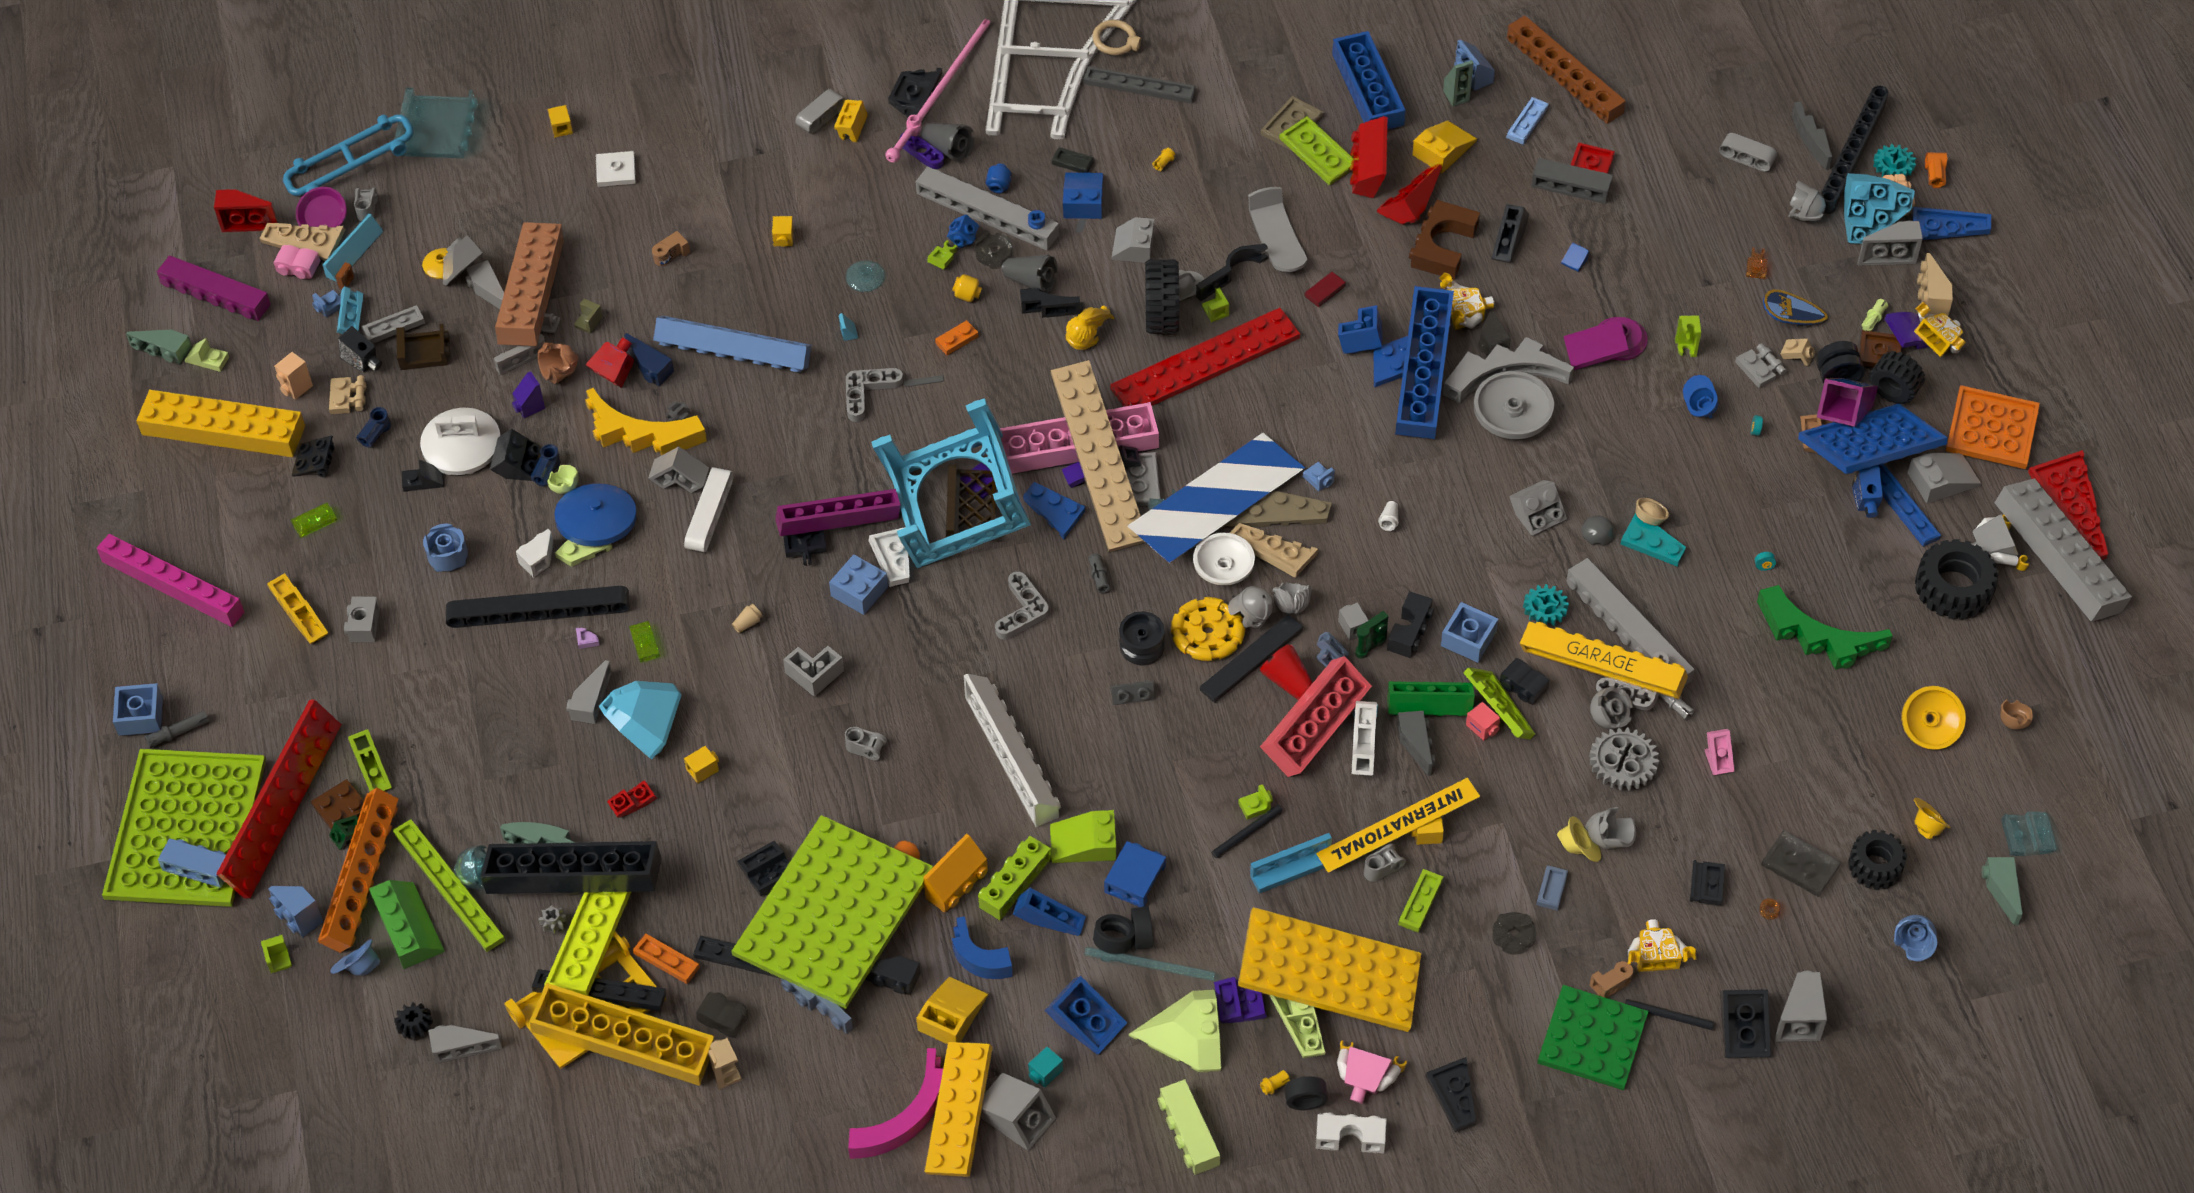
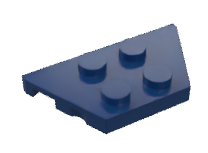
M1408 336L1374 349V387L1403 377Z

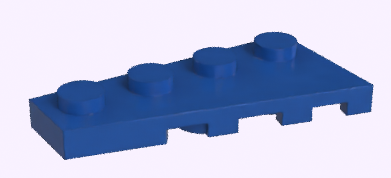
M1913 207L1912 221H1919L1922 240L1990 234L1991 214Z

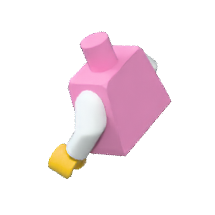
M1342 1040L1340 1042L1337 1065L1340 1077L1345 1080V1084L1354 1087L1350 1100L1363 1104L1366 1092L1377 1094L1378 1091H1384L1405 1070L1407 1061L1405 1060L1404 1064H1398L1399 1057L1396 1056L1392 1064L1391 1059L1353 1048V1042H1351L1349 1047H1345Z

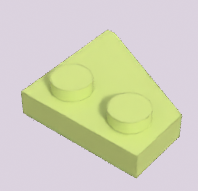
M567 540L555 552L556 558L573 567L584 560L594 558L595 554L600 551H610L612 545L584 546Z

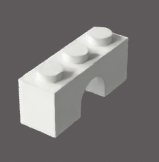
M1333 1113L1318 1114L1316 1149L1339 1150L1340 1139L1345 1135H1354L1361 1141V1152L1384 1153L1386 1119L1378 1116L1358 1117L1354 1114L1339 1116Z

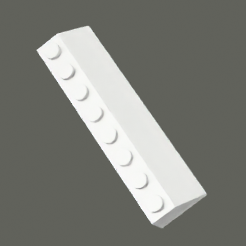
M965 674V698L1035 827L1059 818L1060 802L1057 797L1052 796L1049 782L1047 780L1044 781L1042 778L1041 767L1039 764L1035 765L1031 749L1025 747L1024 737L1021 732H1017L1014 718L1008 716L1004 700L998 698L999 693L995 684L991 685L987 677Z

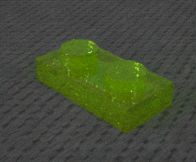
M327 502L291 519V523L300 538L337 521Z

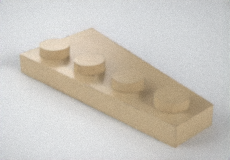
M267 223L260 241L281 248L282 245H291L299 249H311L318 252L320 260L326 261L337 249L345 228L343 226L333 228L327 225L310 227L304 224L292 226L291 224Z
M1241 523L1230 532L1245 539L1251 545L1255 556L1295 578L1318 553L1317 548L1311 547V549L1302 547V543L1296 541L1290 543L1282 540L1281 536H1269L1264 534L1263 530Z

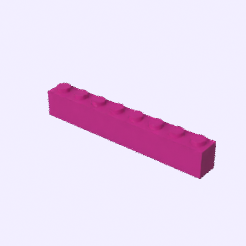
M108 534L96 548L103 563L230 627H233L245 613L239 598L111 534Z

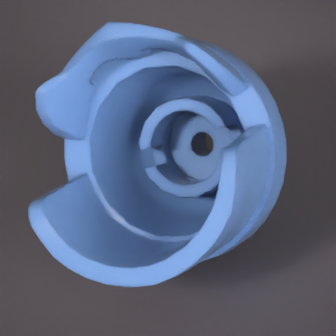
M1907 916L1901 919L1895 928L1894 943L1897 946L1900 945L1906 951V957L1909 960H1925L1936 950V928L1931 920L1924 916Z

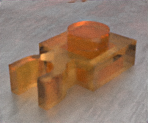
M1752 247L1751 257H1748L1746 277L1766 278L1768 259H1763L1765 249L1762 248L1761 254L1755 253V248Z

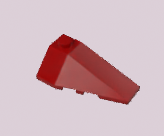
M1441 163L1425 169L1411 180V184L1401 188L1397 196L1387 199L1377 209V212L1400 224L1406 222L1414 223L1419 220V215L1425 210L1442 169Z

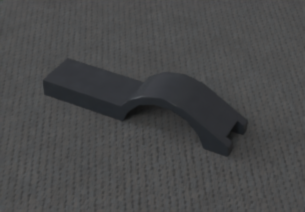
M1264 243L1241 246L1234 249L1227 257L1226 266L1196 284V297L1202 301L1215 293L1216 289H1221L1231 282L1232 268L1236 264L1244 261H1254L1260 264L1268 259L1265 253L1262 254V252L1268 249V246Z

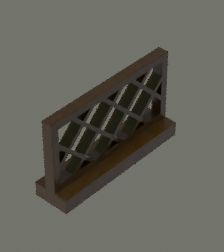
M948 465L946 538L960 533L958 528L964 523L969 528H973L995 519L996 502L993 494L996 493V484L991 471L956 469L957 465ZM960 476H969L972 480L965 484L960 480ZM992 477V481L987 485L980 481V479ZM975 483L982 488L976 493L970 489ZM964 491L971 495L966 501L959 496ZM984 492L992 496L986 502L980 497ZM975 499L982 504L976 509L969 504ZM964 507L971 512L966 517L959 513ZM984 508L991 512L986 518L979 513ZM973 516L981 520L975 526L969 521Z

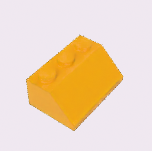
M967 833L923 877L925 898L944 913L950 908H954L958 904L959 899L964 894L969 893L974 883L978 879H982L988 871L987 858Z

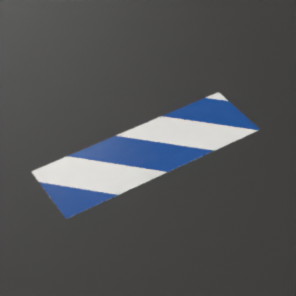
M1261 433L1136 519L1128 527L1170 563L1305 469V467L1266 434Z

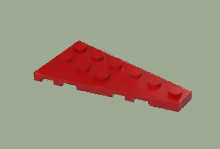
M2083 450L2030 467L2028 471L2032 479L2035 478L2101 560L2107 559L2108 550L2104 534L2101 532V522L2097 515L2096 501L2091 482L2088 479V469L2084 462Z

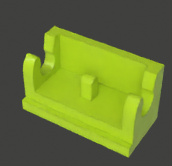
M1699 315L1679 316L1675 336L1678 353L1682 356L1683 348H1688L1690 356L1697 357L1701 337Z

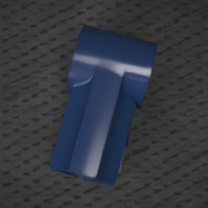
M376 407L370 412L369 421L356 437L357 441L367 448L372 447L380 435L390 429L391 422L386 409Z
M547 444L540 450L541 457L531 475V480L537 485H548L547 481L551 471L554 472L561 464L558 448L553 444Z

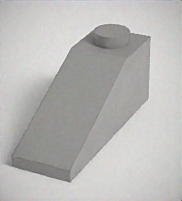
M486 260L467 267L468 276L465 279L468 287H473L475 294L500 309L504 292L489 261Z
M605 660L574 691L572 699L568 700L567 711L570 714L571 720L596 723L600 711L599 705L603 702L612 673L609 661Z
M453 1025L437 1026L435 1029L429 1030L432 1054L436 1063L502 1049L498 1034Z

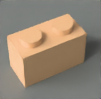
M291 352L275 365L276 377L280 382V390L284 395L291 396L296 400L313 386L306 362L295 353Z

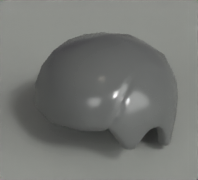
M1600 515L1586 519L1581 528L1583 538L1591 545L1600 543L1602 546H1606L1614 537L1611 522Z

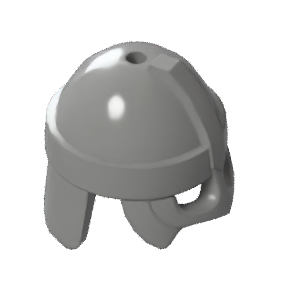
M1798 181L1796 183V191L1790 202L1793 209L1788 217L1804 222L1821 220L1826 206L1825 200L1817 189Z
M1255 586L1244 589L1228 605L1230 615L1240 611L1244 615V627L1259 629L1271 615L1273 609L1270 594L1266 590Z
M1619 807L1609 808L1606 811L1592 815L1585 826L1592 842L1603 849L1630 847L1635 841V822L1632 818H1616L1615 814L1618 812Z

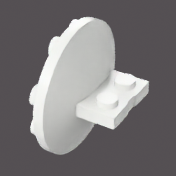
M456 408L439 414L427 424L421 436L420 446L426 462L434 465L442 473L447 475L473 474L492 461L497 439L501 434L497 423L487 413L473 408Z

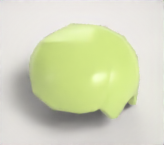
M560 465L556 473L552 471L547 481L549 488L558 494H566L575 489L579 482L578 471L576 467L571 465Z

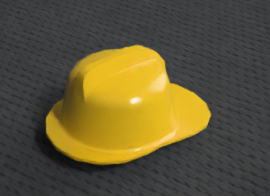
M1914 798V802L1919 808L1914 823L1920 834L1927 839H1931L1933 836L1940 835L1946 827L1951 828L1930 804L1920 798Z

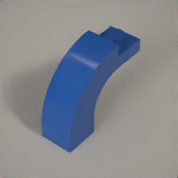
M965 916L956 918L957 926L953 927L955 938H952L954 955L962 967L970 973L986 979L1013 977L1008 947L995 950H985L977 947L969 937Z

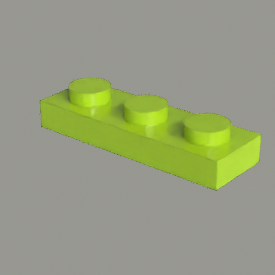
M1425 869L1422 870L1398 925L1419 933L1443 882V876Z

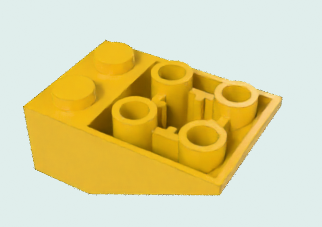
M948 977L926 1001L916 1018L918 1031L946 1044L948 1042H961L987 999L988 994L952 977Z

